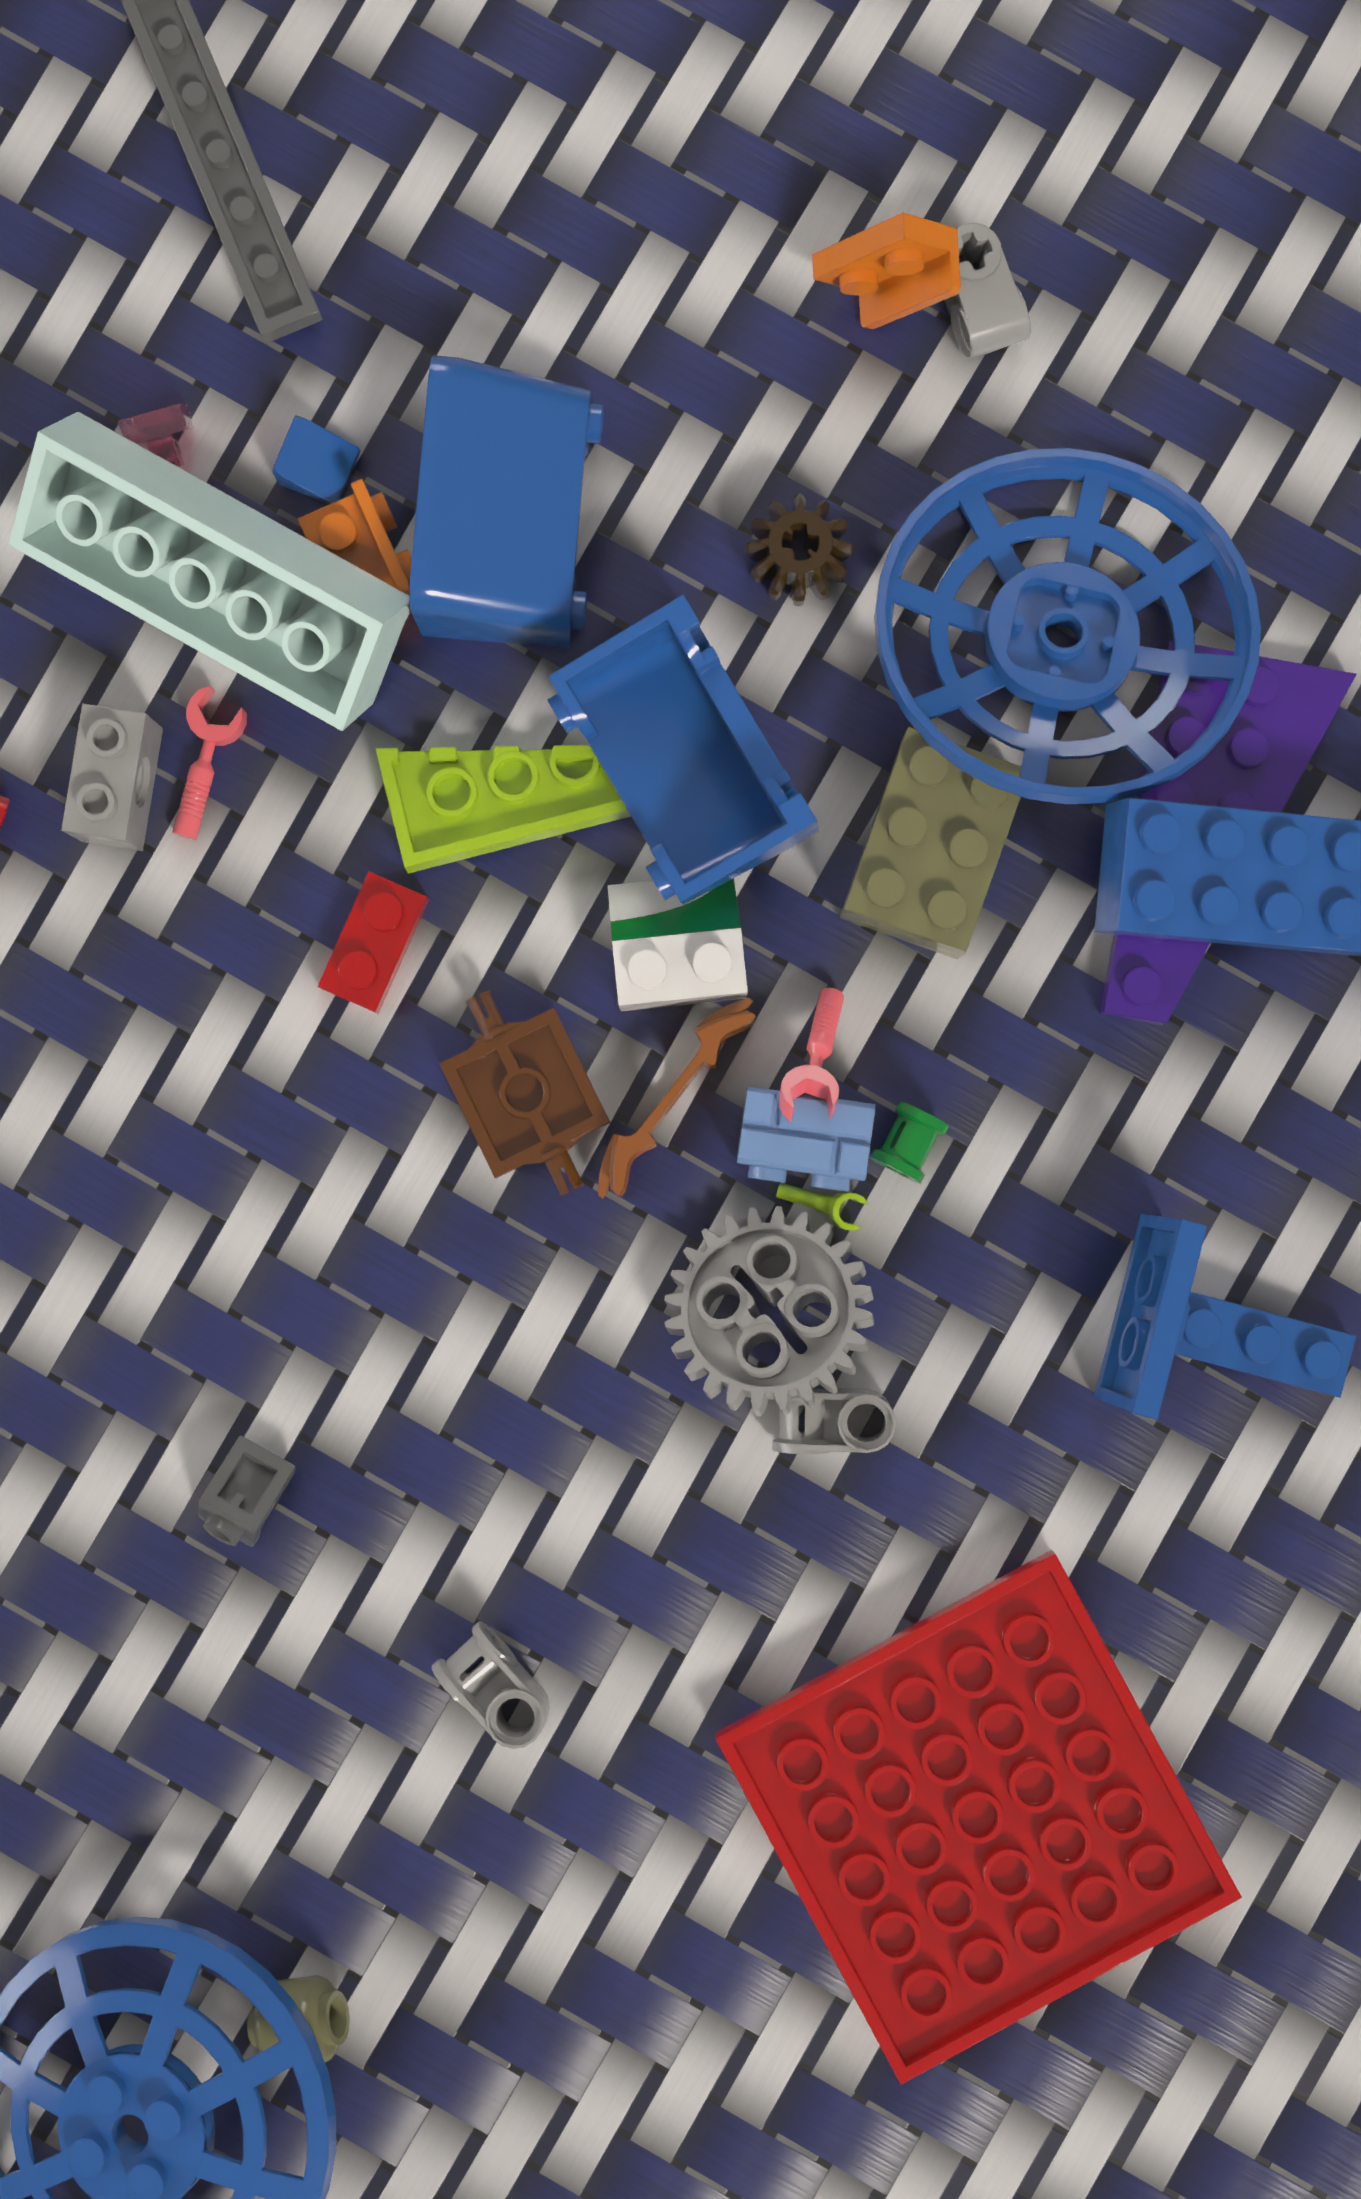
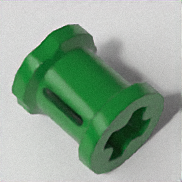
M900 1101L895 1109L898 1117L881 1149L873 1150L870 1159L911 1181L921 1184L925 1176L921 1168L937 1137L945 1135L949 1125L915 1106Z

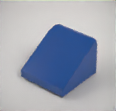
M295 415L272 470L273 475L280 486L329 505L341 500L361 450L359 447L312 421Z

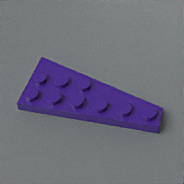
M1170 640L1165 645V650L1173 651V640ZM1195 644L1194 653L1234 656V651ZM1259 656V663L1250 693L1225 736L1196 765L1175 780L1138 795V799L1281 813L1357 674ZM1159 676L1155 701L1164 689L1169 676ZM1189 678L1187 687L1174 710L1149 734L1173 758H1176L1187 750L1209 726L1224 700L1229 681ZM1144 766L1142 776L1150 773ZM1114 934L1100 1014L1158 1025L1166 1024L1210 943Z

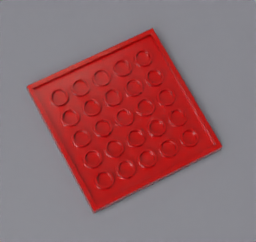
M1052 1550L715 1733V1739L901 2085L1242 1898L1057 1555Z

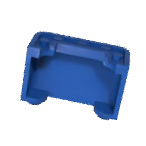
M432 356L428 375L410 572V609L422 636L572 649L573 630H585L587 613V592L576 591L575 578L585 455H588L590 443L601 444L604 405L593 404L591 390L459 357Z
M681 595L549 675L548 678L557 694L547 699L566 733L578 727L595 753L656 861L646 866V869L663 898L667 900L676 894L679 901L684 905L818 833L819 829L817 820L801 793L798 794L796 789L793 790L791 778L786 770L782 768L723 668L716 651L700 628L701 624L685 596Z

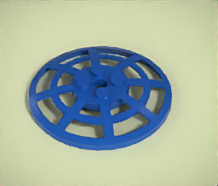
M1071 448L1030 449L997 456L961 471L934 489L908 516L890 546L878 582L874 613L877 653L887 685L904 716L924 740L958 769L991 787L1027 799L1060 804L1107 803L1141 795L1175 780L1204 759L1228 732L1250 693L1259 663L1261 623L1257 595L1246 564L1225 529L1201 503L1174 482L1139 464L1115 456ZM1065 479L1083 482L1074 517L1037 516L1013 521L1000 527L983 496V493L997 487L1028 480ZM1110 488L1126 493L1157 509L1180 527L1194 543L1165 564H1162L1152 552L1135 539L1110 526L1099 523L1107 489ZM960 506L977 540L968 545L951 563L939 583L937 592L934 593L901 579L905 565L921 539L942 517ZM1034 539H1069L1064 562H1049L1027 569L1024 568L1011 547L1016 543ZM1094 545L1123 558L1144 577L1122 590L1107 576L1089 568ZM988 558L1004 584L996 595L990 611L954 600L958 590L969 574ZM1209 564L1221 581L1231 609L1235 637L1234 656L1194 653L1195 635L1193 620L1179 585ZM1159 598L1165 606L1171 623L1174 643L1173 651L1139 646L1140 627L1136 612ZM894 604L930 618L929 640L931 656L943 686L915 698L911 696L904 683L895 654L892 627ZM948 625L984 636L985 653L989 665L960 678L950 653ZM1055 625L1065 626L1075 633L1078 643L1068 648L1058 647L1049 641L1045 630ZM1130 670L1169 676L1158 699L1137 719L1134 718L1114 694L1123 684ZM1189 678L1229 681L1224 700L1209 726L1187 750L1176 758H1173L1149 734L1174 710L1187 687ZM1005 687L1017 698L1033 705L1028 732L1018 731L999 721L976 700ZM1091 707L1112 732L1108 735L1088 740H1053L1058 711H1077ZM959 708L967 719L987 735L1011 748L1023 751L1019 777L999 771L969 755L941 733L930 720ZM1125 747L1150 772L1135 780L1109 786L1064 787L1045 784L1049 758H1092L1114 753Z
M129 1917L102 1921L72 1932L32 1958L6 1985L0 1995V2027L22 1994L39 1977L54 1967L56 1968L66 2008L55 2014L36 2034L24 2053L22 2061L0 2047V2081L13 2090L11 2098V2135L15 2157L20 2168L17 2171L3 2175L0 2167V2199H22L32 2195L33 2199H55L49 2188L70 2178H74L77 2184L92 2199H181L199 2179L233 2189L234 2193L231 2199H255L256 2196L266 2199L326 2198L330 2188L336 2155V2108L328 2069L316 2037L295 2001L267 1969L238 1946L208 1930L172 1919ZM125 1945L158 1948L176 1954L161 1993L149 1989L125 1987L103 1990L90 1995L80 1958L81 1954L95 1949ZM201 1965L220 1974L246 1995L269 2022L279 2042L244 2060L238 2048L217 2024L201 2011L187 2004ZM115 2012L143 2013L153 2017L143 2045H123L109 2050L97 2016ZM72 2028L86 2067L76 2075L68 2088H65L38 2073V2070L53 2044L66 2031ZM177 2028L184 2030L203 2045L219 2064L223 2072L201 2083L185 2063L169 2053ZM291 2067L300 2087L307 2123V2160L304 2177L264 2168L267 2156V2125L262 2099L257 2086ZM236 2098L243 2127L242 2161L213 2152L215 2143L213 2109ZM30 2101L58 2116V2138L61 2152L39 2162H36L29 2132ZM125 2115H134L144 2122L148 2132V2143H138L128 2135L124 2124Z

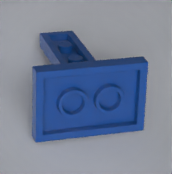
M1147 1214L1140 1215L1094 1398L1132 1414L1158 1420L1174 1354L1341 1398L1356 1340L1355 1335L1191 1292L1207 1226L1183 1219Z

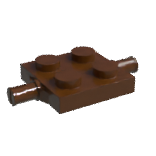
M491 991L482 992L479 996L489 1014L488 1018L475 996L466 1001L482 1036L468 1050L439 1064L494 1178H499L525 1164L545 1162L559 1191V1195L563 1196L571 1192L561 1172V1168H564L574 1190L585 1185L575 1168L568 1150L581 1137L611 1122L555 1008L524 1022L505 1024L491 995Z

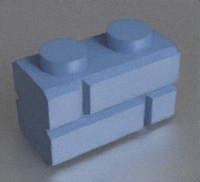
M750 1086L746 1088L736 1163L749 1165L747 1178L785 1183L787 1171L812 1174L811 1187L849 1192L850 1179L865 1181L876 1104L838 1099L836 1110L832 1118L829 1119L826 1100L813 1095L802 1094L793 1099L794 1111L792 1121L790 1122L782 1115L778 1105L780 1091Z

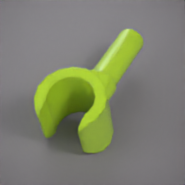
M780 1182L776 1194L777 1198L824 1213L832 1225L850 1231L860 1229L861 1226L843 1222L839 1215L841 1204L851 1199L852 1201L868 1205L866 1199L857 1193L840 1191L830 1196Z

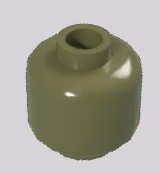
M318 1975L278 1980L279 1984L295 2001L313 2031L324 2061H330L338 2050L339 2045L343 2044L349 2031V2007L342 1992L336 1990L328 1979ZM254 2007L248 2016L247 2031L251 2044L261 2052L279 2042V2039L269 2022Z

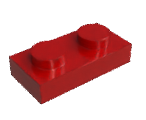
M368 871L317 987L379 1014L428 904V897Z

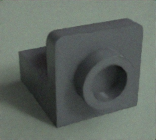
M240 1435L199 1499L198 1517L205 1521L203 1528L211 1536L225 1544L236 1546L241 1541L253 1547L260 1537L262 1525L294 1475L296 1466Z

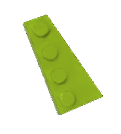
M555 745L553 749L520 750L519 746H494V750L457 751L456 747H429V751L402 752L398 748H375L404 868L408 874L631 817L590 745Z

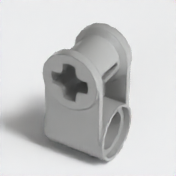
M978 223L963 224L957 228L959 256L963 255L965 260L959 263L961 289L957 295L944 300L951 317L956 342L961 353L968 361L1030 338L1031 334L1027 306L1020 290L1015 285L1001 248L1000 240L994 231L986 225ZM977 262L979 267L977 270H974L971 264Z
M817 1385L812 1388L815 1396V1407L810 1408L800 1395L791 1397L789 1415L784 1416L779 1409V1438L772 1440V1450L789 1454H823L829 1452L870 1453L879 1451L888 1445L894 1436L896 1427L895 1415L887 1399L877 1391L837 1388L838 1392L833 1394L821 1385ZM800 1405L805 1406L804 1432H799L798 1430ZM858 1405H875L884 1414L883 1426L873 1436H858L847 1425L849 1414Z
M479 1621L472 1627L473 1636L447 1660L441 1658L432 1664V1671L443 1688L454 1700L473 1715L493 1740L501 1746L511 1749L526 1747L536 1740L547 1721L550 1710L548 1696L543 1688L517 1661L515 1655L502 1638L487 1624ZM479 1657H484V1660L470 1673L465 1672ZM513 1698L526 1701L534 1711V1723L521 1728L509 1724L502 1713L503 1702Z

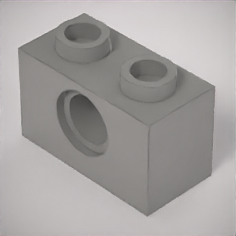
M82 703L61 831L81 842L143 851L163 728L149 715L141 712Z

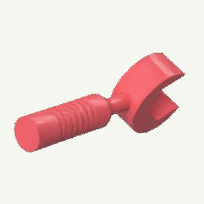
M211 686L199 689L190 698L186 707V719L189 727L203 741L199 759L189 768L182 794L183 797L181 798L172 833L193 840H197L204 808L206 807L214 777L211 760L215 746H225L235 742L243 734L247 725V712L242 707L229 726L209 724L203 708L215 693Z
M824 988L819 993L807 1044V1052L811 1057L809 1065L794 1067L786 1073L781 1082L778 1105L782 1115L790 1122L792 1121L794 1111L793 1099L803 1093L826 1100L829 1119L832 1118L836 1110L839 1086L835 1077L822 1068L823 1060L832 1053L844 1001V995L838 989Z

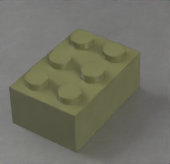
M908 727L900 743L839 918L959 959L968 949L1021 796L991 787L958 769L932 748L916 729ZM956 744L969 755L991 767L1019 777L1021 766Z

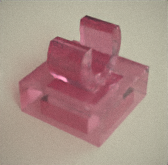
M186 403L172 405L118 421L123 437L136 444L147 442L150 452L177 467L185 465L175 434L194 428Z

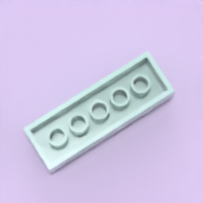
M76 412L37 433L8 545L341 731L373 705L410 610L409 595L80 412Z

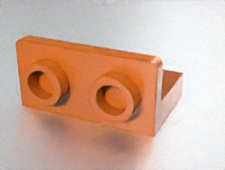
M904 212L812 254L813 280L839 286L841 293L846 295H859L860 323L862 327L876 329L955 296L961 289L958 229Z
M362 478L350 483L354 494L298 518L306 539L410 596L412 558L408 549L397 554L395 553L387 532L398 528L383 493L380 492L370 497Z

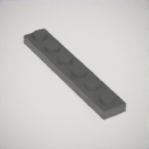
M121 0L265 344L322 321V316L190 1Z

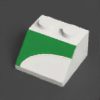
M734 878L684 905L679 901L676 894L665 900L653 881L608 885L618 1004L621 1011L746 998L748 989Z

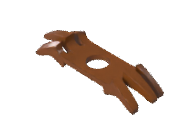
M745 998L731 1003L714 1012L694 1028L701 1046L686 1069L635 1134L631 1136L613 1135L606 1149L600 1169L598 1196L604 1199L610 1186L615 1194L623 1197L627 1190L630 1169L634 1159L657 1146V1142L651 1135L704 1066L710 1069L717 1068L722 1044L728 1038L751 1028L756 1022L754 1020L756 1016L753 1013L744 1011L749 1008L753 1000Z

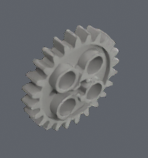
M776 1206L770 1223H762L754 1207L749 1209L748 1226L739 1228L731 1216L727 1215L724 1217L726 1235L719 1238L705 1228L701 1232L708 1248L703 1253L688 1247L684 1249L683 1252L692 1265L691 1271L672 1270L671 1277L683 1289V1293L665 1295L664 1301L668 1308L681 1313V1315L665 1321V1328L670 1335L685 1336L671 1347L672 1352L677 1359L694 1357L684 1370L691 1381L698 1380L709 1374L703 1390L710 1399L719 1395L727 1388V1404L733 1411L740 1407L746 1396L751 1398L756 1416L761 1417L766 1410L768 1400L776 1399L784 1416L790 1413L792 1396L800 1395L810 1408L815 1407V1396L812 1388L820 1384L827 1391L836 1394L838 1389L832 1373L836 1369L854 1375L856 1372L853 1361L847 1355L848 1351H868L867 1339L856 1332V1329L874 1326V1317L871 1312L857 1308V1306L873 1300L871 1286L853 1285L866 1275L864 1264L862 1261L844 1264L853 1252L851 1244L848 1240H844L830 1247L829 1245L834 1233L829 1223L819 1227L813 1234L810 1233V1219L807 1212L802 1211L793 1225H788L782 1207ZM781 1255L791 1261L788 1270L778 1278L769 1279L758 1274L760 1265L770 1256ZM741 1268L744 1270L769 1305L779 1307L785 1324L807 1346V1351L804 1354L795 1352L769 1316L765 1314L760 1315L753 1297L732 1276L734 1269ZM722 1295H733L740 1299L739 1308L732 1316L726 1319H716L709 1316L710 1306L716 1298ZM820 1302L831 1308L829 1318L819 1326L808 1327L798 1322L800 1311L810 1303ZM771 1342L781 1348L779 1358L767 1368H756L748 1363L750 1352L760 1343Z

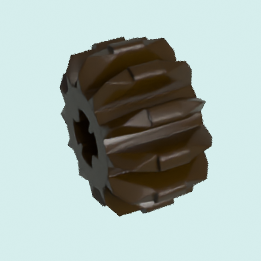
M801 493L794 496L791 512H788L778 500L772 501L769 504L768 510L771 521L764 518H754L751 523V532L758 539L745 545V557L753 561H759L751 570L753 582H764L774 578L771 582L768 596L772 600H777L781 597L785 588L793 589L792 601L797 607L804 604L806 588L809 587L820 600L828 598L830 589L827 580L843 583L848 570L840 561L851 558L853 554V543L839 539L847 530L848 524L845 518H836L825 522L830 504L826 500H821L813 512L806 511V499ZM792 541H804V549L808 552L806 560H794L793 550L790 549Z

